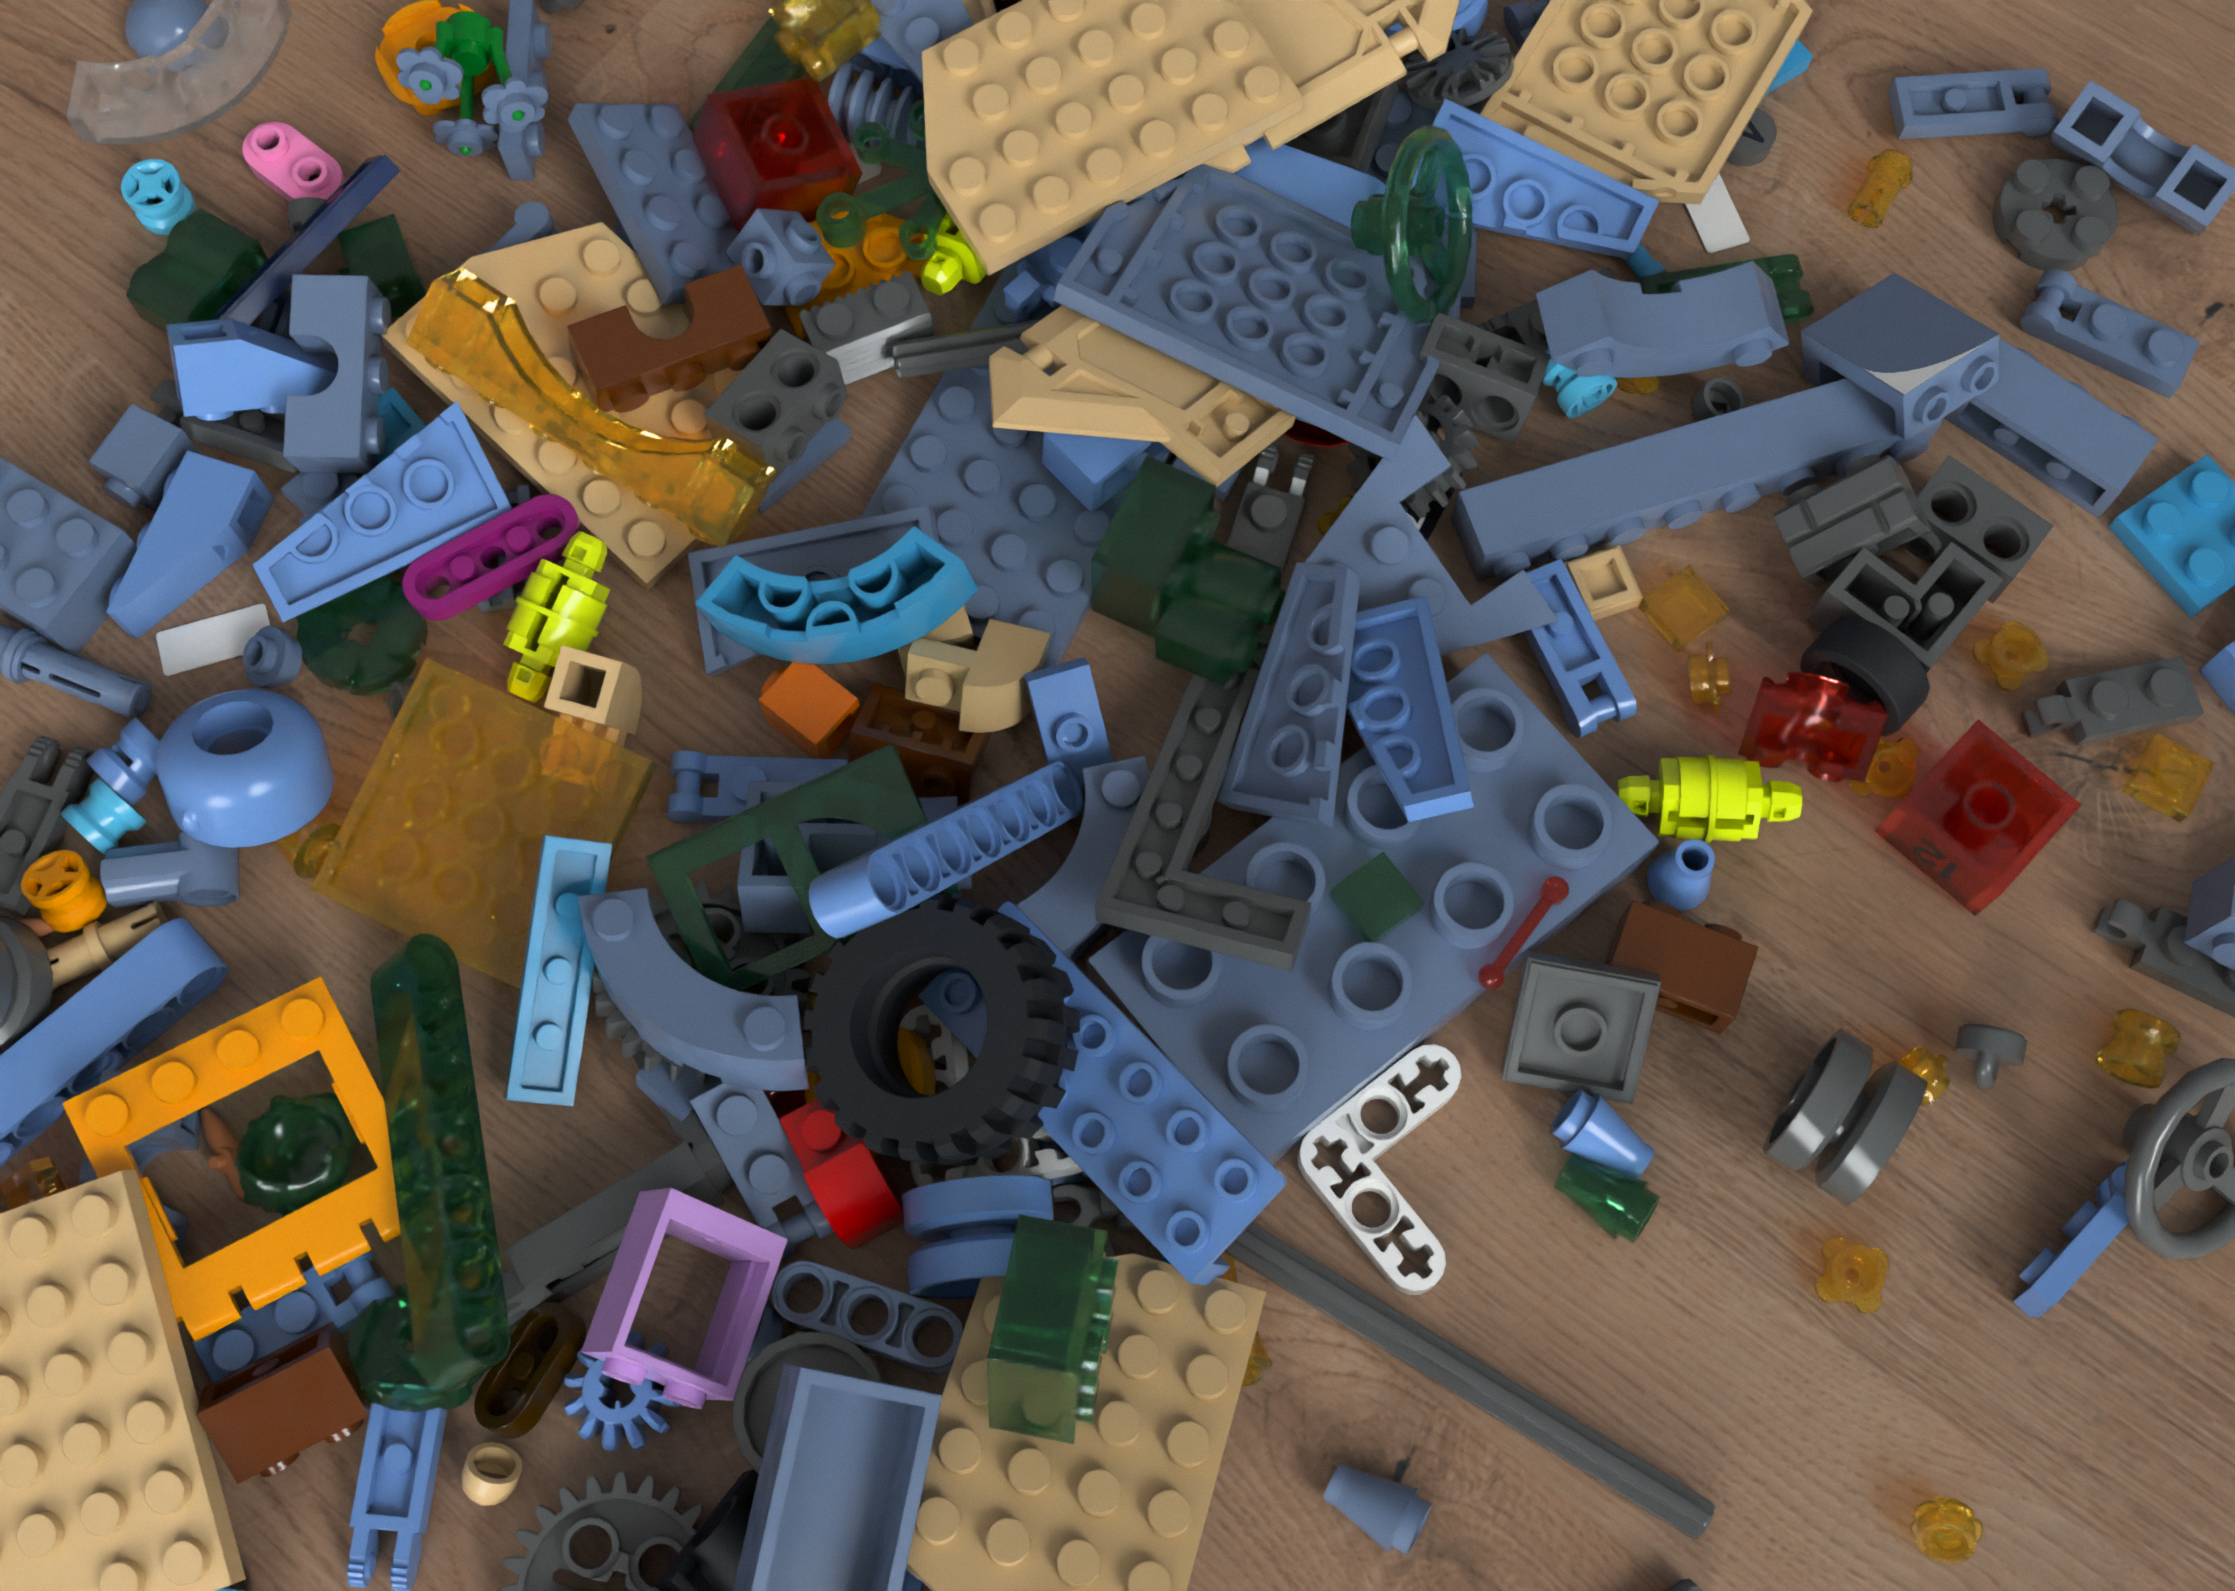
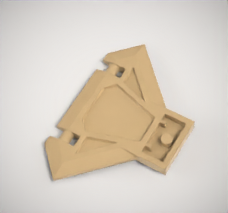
M1229 0L1243 9L1304 97L1303 109L1301 112L1202 164L1235 173L1251 164V159L1244 147L1263 137L1270 148L1275 150L1407 75V70L1400 58L1418 49L1428 62L1444 54L1447 50L1460 0ZM1399 22L1403 29L1387 37L1384 30Z
M1061 305L1021 334L1020 340L1029 349L1026 353L1021 355L1003 346L993 353L988 361L993 428L1160 442L1215 488L1290 429L1297 417L1064 305ZM1049 369L1053 375H1047L1044 370Z

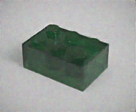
M1019 1214L987 1356L989 1428L1074 1444L1078 1422H1093L1100 1386L1101 1353L1106 1354L1114 1314L1112 1309L1119 1260L1106 1258L1108 1231Z

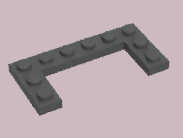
M1214 622L1095 904L1096 921L1292 972L1310 921L1311 902L1187 871L1226 774L1272 637L1271 634ZM1346 711L1345 717L1350 718Z

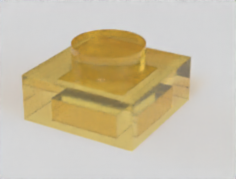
M2156 733L2146 742L2122 792L2181 822L2191 814L2215 763Z

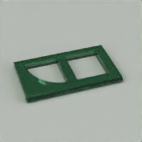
M892 743L647 855L648 866L657 880L700 974L725 987L742 991L819 956L831 948L838 938L828 935L819 926L809 903L810 884L815 877L821 874L797 824L818 818L846 819L869 826L892 840L929 822L899 758V750ZM770 836L815 934L733 971L688 873ZM955 883L937 894L951 896L959 892L960 888L958 883ZM855 932L843 937V939L850 941L857 933Z

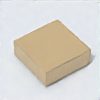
M1620 545L1563 562L1594 621L1640 606L1643 596Z

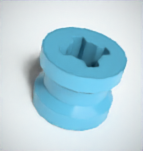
M148 159L130 167L123 176L121 183L122 196L132 210L135 211L136 217L146 230L154 234L169 235L179 232L188 226L194 218L196 211L194 196L183 184L182 177L172 164L162 159ZM158 198L162 200L160 203H153Z
M100 777L89 786L88 797L80 804H69L60 812L61 816L105 856L107 849L119 848V839L126 832L138 831L148 822Z

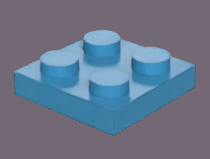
M2208 454L2121 513L2108 526L2190 619L2235 588V483Z

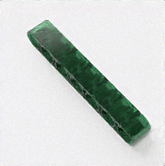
M418 934L409 939L375 969L371 976L370 987L416 1363L420 1374L428 1384L437 1390L452 1392L458 1391L504 1359L510 1349L511 1334L459 966L455 953L446 942L431 934Z

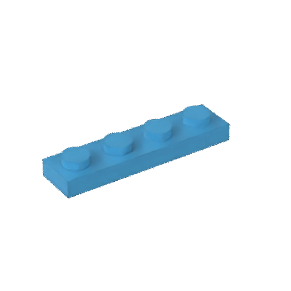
M548 834L542 835L504 1090L506 1100L574 1106L595 965L581 921L578 896L605 893L612 851L611 843Z

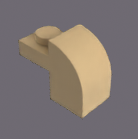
M989 619L977 651L919 638L912 642L908 652L905 699L960 712V731L986 733L1014 726L1026 718L1032 711L1024 674L1045 668L1050 633Z
M561 646L544 708L560 713L543 775L610 793L627 733L635 735L640 716L642 683L640 674L635 667L611 658Z

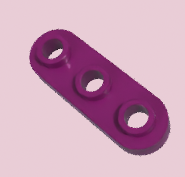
M552 494L536 496L413 561L403 577V592L413 609L422 617L430 620L452 618L528 578L531 572H536L541 558L552 563L564 559L565 557L562 556L564 549L572 536L579 531L583 532L582 524L572 504L563 497ZM551 527L561 528V532L555 538H542L543 533ZM496 556L506 557L505 562L500 567L494 569L487 568V564L492 558ZM442 585L450 586L449 591L443 597H431L435 588Z

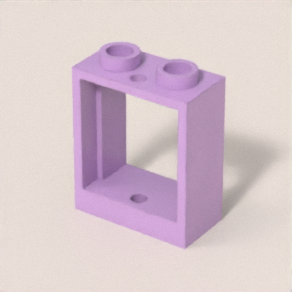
M673 1188L640 1191L581 1353L604 1361L601 1373L613 1379L633 1385H642L644 1378L665 1385L662 1397L686 1407L702 1409L705 1400L733 1401L788 1239ZM665 1233L732 1261L694 1370L625 1343Z

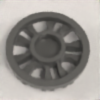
M1487 28L1479 36L1468 37L1465 29H1460L1458 35H1456L1455 31H1452L1450 35L1451 41H1449L1444 54L1430 62L1423 55L1420 57H1409L1408 63L1405 65L1407 75L1404 76L1409 98L1420 107L1440 110L1445 98L1465 107L1491 96L1505 85L1514 70V59L1508 40L1506 41L1504 36L1499 38L1497 31H1490Z

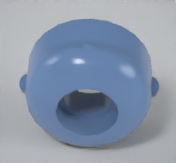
M255 688L234 689L217 693L198 701L184 710L167 728L159 742L156 756L159 781L172 818L187 835L212 846L229 848L252 847L288 836L311 822L326 806L333 792L335 777L320 725L306 706L294 698L271 690Z

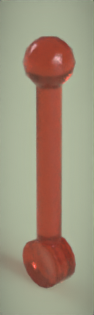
M1553 876L1543 883L1540 889L1541 899L1492 964H1486L1480 968L1478 979L1484 988L1496 989L1503 984V971L1552 905L1561 904L1566 899L1569 893V886L1563 878Z

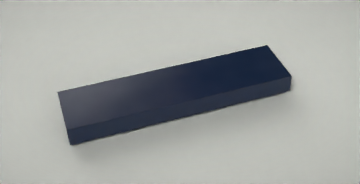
M386 155L367 158L209 320L231 318L250 325L292 282V274H300L401 170Z

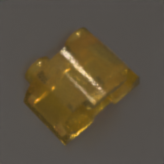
M780 0L768 10L780 28L773 36L781 50L793 64H797L800 61L807 72L818 83L831 76L882 36L881 31L877 28L881 24V20L872 2L869 0Z

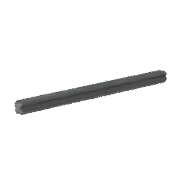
M1251 1222L1225 1250V1253L1690 1538L1698 1539L1708 1528L1715 1508L1711 1501Z

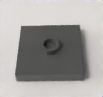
M1527 950L1501 1068L1502 1080L1575 1093L1577 1090L1582 1089L1590 1096L1599 1093L1603 1099L1633 1104L1660 990L1661 980L1659 974Z

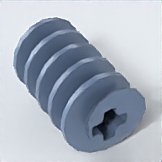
M844 61L833 78L828 95L826 122L830 134L842 139L848 136L851 142L858 146L869 144L873 152L879 154H886L890 151L894 160L905 163L912 159L915 168L926 171L924 101L920 107L915 106L916 88L908 85L903 90L899 99L895 98L896 83L894 79L886 77L878 91L874 90L875 74L873 71L865 69L855 83L853 82L854 66L852 63Z

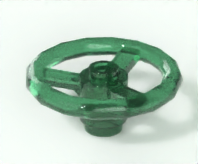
M1421 125L1401 142L1389 169L1385 193L1373 194L1368 200L1358 201L1354 206L1351 216V236L1355 247L1358 250H1367L1371 256H1383L1385 276L1395 304L1410 321L1417 324L1433 323L1434 318L1439 312L1445 314L1454 305L1465 279L1472 243L1473 206L1469 174L1459 145L1445 128ZM1424 155L1416 184L1411 189L1413 176L1416 172V169L1419 165L1422 156ZM1441 171L1446 183L1449 209L1448 243L1446 249L1442 245L1447 228L1446 214L1444 209L1438 206L1434 198ZM1409 256L1421 257L1437 281L1434 291L1427 299H1424L1417 292L1410 272Z

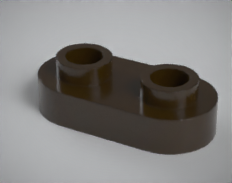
M550 1301L535 1306L523 1317L477 1391L474 1412L480 1425L504 1438L513 1439L525 1435L539 1422L563 1384L565 1376L569 1374L578 1360L577 1353L584 1345L586 1326L578 1314L558 1302Z

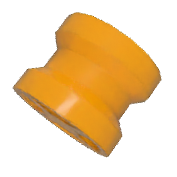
M60 850L42 856L27 869L20 884L22 894L34 907L40 908L41 917L54 931L62 933L77 931L92 923L101 915L107 905L106 893L102 883L95 876L90 875L87 863L74 851Z

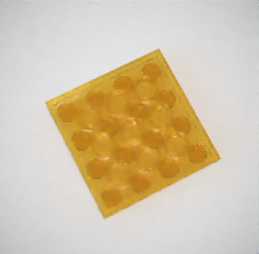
M426 657L310 889L520 989L542 835L548 834L611 843V863L658 764Z

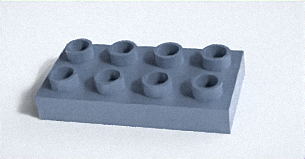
M1487 652L1447 682L1473 798V808L1408 822L1370 752L1364 746L1339 766L1333 828L1272 817L1199 873L1200 875L1311 902L1310 921L1292 972L1129 929L1125 930L1087 960L1088 978L1272 1164L1276 1163L1302 1142L1308 1132L1404 1056L1422 1045L1525 961L1527 950L1537 952L1640 869L1659 844L1657 838Z

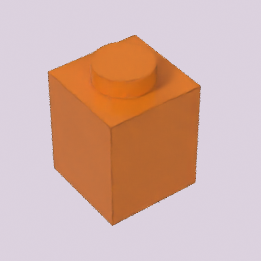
M792 662L788 668L786 666L777 668L765 681L761 690L762 696L758 699L766 722L811 758L830 759L850 737V731L861 710L858 698L814 664Z

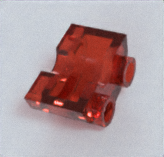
M1788 672L1785 683L1775 684L1774 681L1766 676L1762 679L1738 755L1745 756L1749 761H1758L1760 766L1766 768H1779L1785 760H1799L1808 763V772L1821 780L1841 782L1845 778L1864 783L1888 714L1876 700L1870 702L1869 705H1864L1845 697L1849 685L1837 680L1815 674Z

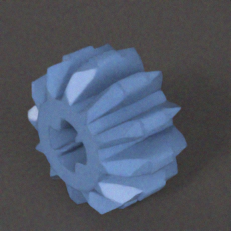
M631 1331L625 1343L644 1350V1335L638 1331ZM657 1342L645 1351L666 1359L669 1349L661 1342ZM581 1350L578 1351L577 1358L589 1369L585 1377L574 1373L565 1376L564 1385L582 1391V1396L566 1403L564 1410L571 1417L588 1414L578 1430V1434L583 1439L591 1440L603 1431V1449L616 1452L626 1433L631 1446L640 1450L647 1445L645 1424L648 1423L651 1428L662 1434H665L670 1429L669 1422L659 1415L658 1411L661 1405L670 1408H680L682 1405L662 1397L665 1385L644 1378L642 1385L631 1384L630 1388L636 1394L634 1400L629 1405L617 1400L614 1409L612 1404L618 1395L612 1388V1385L616 1379L601 1373L604 1361L581 1353Z

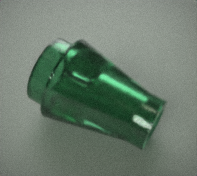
M1573 1154L1569 1158L1554 1185V1188L1566 1194L1614 1240L1622 1236L1632 1243H1635L1643 1232L1661 1198L1647 1189L1649 1182L1587 1161L1577 1154Z

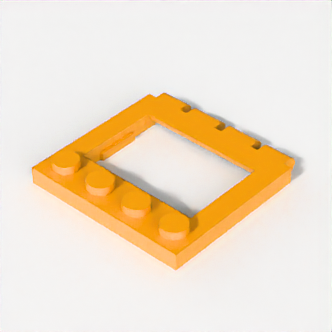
M321 976L62 1103L98 1179L118 1171L136 1169L177 1323L184 1321L188 1332L195 1342L243 1317L233 1296L238 1291L244 1290L248 1301L256 1311L308 1283L298 1260L309 1255L316 1271L321 1277L372 1250L362 1228L363 1226L374 1222L382 1240L386 1243L429 1220L419 1197L431 1190L329 988ZM319 1050L324 1063L327 1065L335 1081L331 1085L362 1145L367 1144L373 1156V1161L378 1168L186 1267L174 1242L179 1239L150 1178H143L128 1145Z

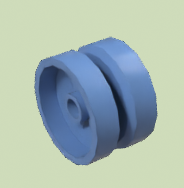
M1023 1175L961 1178L911 1189L902 1195L904 1227L907 1235L917 1240L932 1242L920 1247L907 1257L909 1292L912 1296L924 1299L975 1298L980 1280L983 1277L1025 1275L1040 1276L1048 1279L1059 1278L1056 1242L1045 1236L1029 1234L1045 1227L1054 1220L1050 1180Z

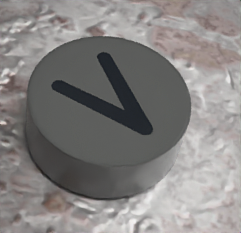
M1760 108L1756 109L1726 161L1738 166H1752L1762 162L1768 156L1777 134L1776 125L1769 114Z

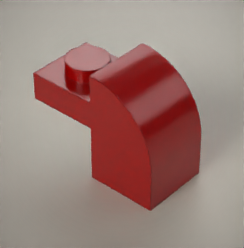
M815 1099L781 1117L779 1120L805 1172L802 1175L821 1211L839 1239L850 1249L854 1250L904 1222L903 1200L883 1159L875 1151L866 1148L863 1139L849 1137L835 1124V1115L838 1111L822 1108L819 1100Z

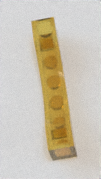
M465 268L458 269L432 281L406 342L408 346L424 355L426 362L431 367L440 372L455 375L475 388L478 395L485 402L495 407L509 410L529 423L531 430L541 438L551 442H558L579 455L589 469L600 475L613 477L633 490L636 498L646 506L657 510H664L681 521L697 539L706 543L716 544L723 549L747 530L777 470L726 437L695 440L662 436L633 427L602 411L572 388L550 364L530 334L516 301Z

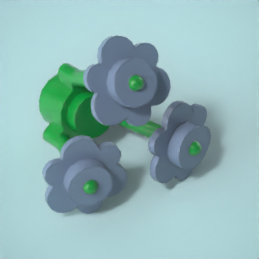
M470 11L452 14L446 22L438 21L436 23V39L433 47H424L421 49V52L412 48H404L399 51L396 58V63L401 69L397 77L399 83L406 88L412 89L416 97L422 102L438 104L443 97L455 100L460 95L459 119L456 122L441 120L433 124L434 141L441 145H447L450 152L460 156H478L482 154L483 149L495 148L496 140L499 139L498 128L487 124H477L473 120L474 76L483 73L492 62V58L501 84L488 86L481 94V99L485 106L482 113L485 122L488 124L499 123L503 131L508 133L520 132L531 122L539 121L545 116L543 104L548 100V92L543 84L538 82L526 84L523 78L512 76L503 49V30L499 27H493L485 16Z

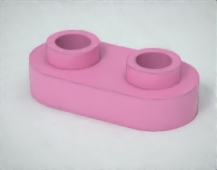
M272 121L260 124L253 128L244 139L242 146L243 156L253 174L288 202L304 197L327 200L347 179L339 163L333 157L286 123ZM320 174L317 179L308 181L312 175Z

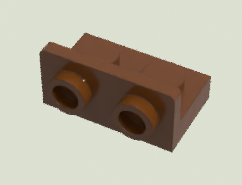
M873 683L850 731L848 775L857 780L868 783H880V786L924 798L957 796L959 807L969 802L972 797L974 774L992 732L974 733L960 731V712L905 699V691Z

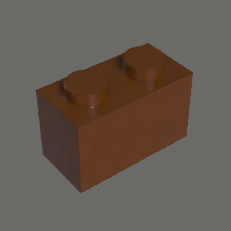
M1633 900L1619 920L1605 964L1659 974L1661 985L1655 1010L1721 1034L1736 1019L1758 946L1742 941V935L1727 926L1719 924L1701 926L1682 919L1678 910L1665 903L1651 900L1639 903Z
M332 1321L205 1386L196 1415L237 1484L258 1473L262 1477H269L281 1472L299 1457L301 1451L322 1440H325L326 1443H335L354 1433L363 1424L364 1418L369 1416L372 1388Z

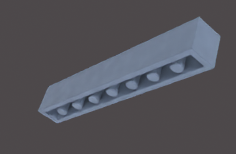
M1845 378L1459 491L1451 520L1475 580L1480 581L1496 576L1497 580H1508L1523 569L1526 572L1530 569L1531 565L1551 559L1554 561L1562 559L1563 562L1579 558L1589 548L1608 542H1611L1612 546H1623L1641 538L1648 530L1668 525L1669 529H1680L1698 521L1705 513L1722 508L1728 513L1737 512L1750 507L1760 497L1781 491L1783 496H1790L1795 491L1813 485L1817 480L1837 475L1839 479L1845 477L1843 474L1844 468L1864 456L1875 454L1882 458L1889 455L1897 463L1909 461L1918 457L1929 448L1928 443L1944 419L1935 425L1929 426L1909 440H1905L1896 434L1894 409L1851 380Z

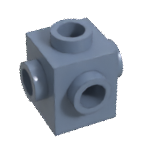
M757 208L726 251L735 266L742 265L755 295L762 305L805 306L806 303L818 295L821 290V283L836 265L821 244L822 238L818 231L807 223L798 211Z

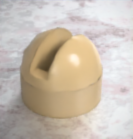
M485 1442L474 1446L469 1451L462 1470L463 1491L470 1500L480 1506L496 1505L507 1500L515 1490L523 1466L520 1456L512 1448L501 1443Z

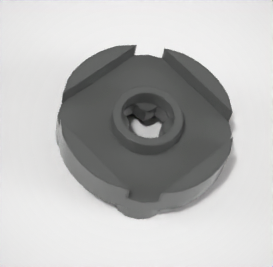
M2048 158L2023 161L2004 184L1995 200L1992 216L1997 236L2003 244L2008 239L2015 248L2021 251L2018 259L2033 268L2043 271L2059 269L2066 272L2083 266L2089 258L2099 254L2116 229L2118 212L2114 196L2109 190V176L2097 166H2082L2064 159ZM2048 206L2056 207L2066 217L2062 224L2054 223L2052 214L2042 212V209L2048 208Z

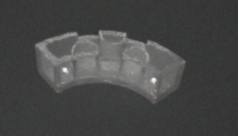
M212 0L205 14L188 32L189 38L160 57L156 58L151 54L143 58L115 63H93L77 60L67 119L82 141L128 145L156 142L177 137L210 123L236 106L255 88L269 70L278 55L292 13L287 0Z

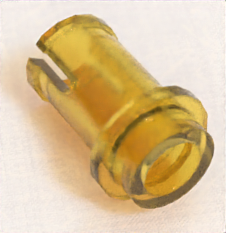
M1894 149L1883 150L1880 155H1875L1870 159L1867 166L1869 174L1854 200L1850 202L1847 208L1848 215L1852 220L1857 222L1864 209L1866 210L1869 204H1871L1872 208L1862 225L1869 228H1878L1882 225L1885 215L1900 189L1907 188L1912 182L1913 174L1911 170L1913 163L1911 159L1904 153Z

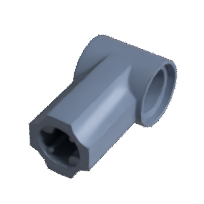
M182 832L178 835V841L107 849L106 856L100 863V881L106 893V900L115 908L146 905L153 901L157 903L180 901L187 905L201 907L231 904L240 898L239 847L212 846L195 840L185 832Z

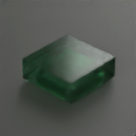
M1384 851L1331 888L1329 893L1330 898L1365 942L1379 941L1422 910L1424 901Z

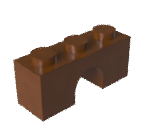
M741 264L684 284V311L690 326L677 337L656 339L644 334L635 325L626 305L567 326L570 352L599 415L611 410H615L618 413L635 410L645 404L650 396L669 389H673L676 392L692 389L701 384L707 375L726 368H730L732 371L744 370L770 341L771 327Z

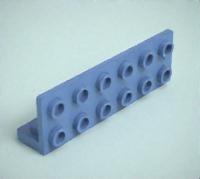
M1005 902L997 912L1030 928V935L1044 940L1057 955L1052 966L1067 972L1074 989L1071 996L1064 998V1004L1079 1010L1080 1031L1068 1033L1067 1048L1079 1051L1074 1072L1067 1069L1062 1070L1057 1086L1065 1089L1066 1093L1057 1109L1043 1106L1037 1115L1043 1121L1044 1126L1042 1128L1189 1283L1208 1286L1217 1277L1221 1278L1231 1267L1220 1255L1286 1186V1177L1017 905L1012 902ZM961 968L947 970L938 974L918 997L960 1042L978 1058L987 1031V1009L982 990L975 977L969 971Z

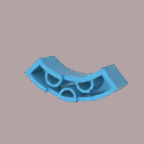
M913 526L898 542L876 558L849 569L848 576L831 580L808 581L805 576L778 574L757 567L735 555L694 604L718 632L754 652L779 660L797 663L835 664L876 657L899 649L923 637L956 613L976 593L978 587L962 559Z

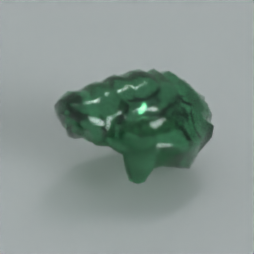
M328 1091L299 1098L285 1095L274 1096L270 1100V1107L257 1119L249 1122L247 1132L240 1139L236 1149L234 1161L239 1174L240 1185L244 1191L245 1203L251 1206L262 1207L265 1213H279L284 1217L340 1188L351 1167L354 1145L359 1139L335 1093Z

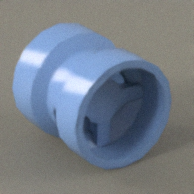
M135 717L120 730V739L110 748L100 747L85 761L127 803L134 806L148 793V784L158 776L156 756L160 740Z

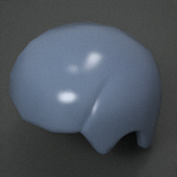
M134 0L126 12L125 38L133 51L152 67L159 69L160 63H165L187 73L196 70L213 57L222 42V21L205 0Z

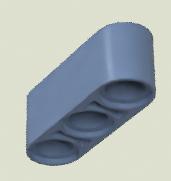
M798 1261L787 1265L778 1273L772 1286L771 1296L774 1307L788 1324L800 1331L828 1332L854 1343L862 1352L927 1374L941 1375L951 1370L964 1328L955 1313L942 1305L807 1261ZM806 1280H814L821 1283L824 1290L823 1299L816 1309L805 1314L795 1313L791 1310L789 1304L790 1293L796 1285ZM871 1301L886 1305L889 1313L888 1321L881 1331L870 1336L860 1335L854 1331L853 1317L861 1305ZM943 1323L950 1327L954 1334L953 1344L949 1351L936 1358L925 1357L920 1354L916 1346L920 1331L929 1324Z

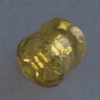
M2134 1009L2118 1010L2110 1024L2114 1035L2110 1042L2103 1043L2095 1058L2097 1065L2112 1077L2127 1084L2148 1089L2159 1088L2167 1073L2163 1062L2167 1055L2174 1054L2182 1039L2180 1032L2165 1020L2150 1013Z

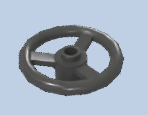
M2220 1058L2187 1072L2159 1098L2156 1105L2149 1103L2140 1106L2133 1112L2126 1123L2123 1139L2126 1148L2131 1151V1155L2125 1170L2124 1208L2136 1239L2161 1258L2199 1259L2228 1245L2235 1238L2234 1155L2231 1137L2223 1130L2235 1105V1059ZM2207 1095L2199 1114L2194 1116L2187 1113ZM2182 1186L2193 1191H2203L2212 1187L2230 1202L2209 1223L2188 1233L2169 1231L2160 1224L2157 1212Z

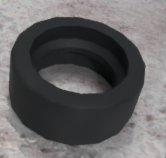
M1840 617L1833 621L1802 654L1800 669L1806 685L1815 698L1832 715L1850 727L1869 735L1889 736L1899 731L1927 699L1930 689L1928 677L1915 654L1895 635L1881 626L1859 617Z

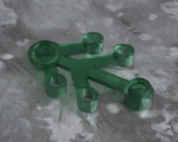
M924 99L916 101L909 108L908 120L913 136L918 140L926 142L925 125L917 123L922 117H925ZM866 122L860 125L853 134V143L856 154L862 162L871 165L885 163L913 173L856 197L843 192L828 195L821 202L816 213L817 223L823 239L833 247H852L864 238L868 219L925 196L917 216L906 220L901 225L899 238L902 249L908 257L915 260H923L930 257L937 249L938 241L936 234L947 210L929 183L926 149L889 138L887 129L880 123ZM870 139L881 140V143L876 147L867 148L863 146ZM841 211L849 212L845 217L841 219H834L831 217L832 215ZM917 233L928 235V238L922 243L914 244L909 242V239Z

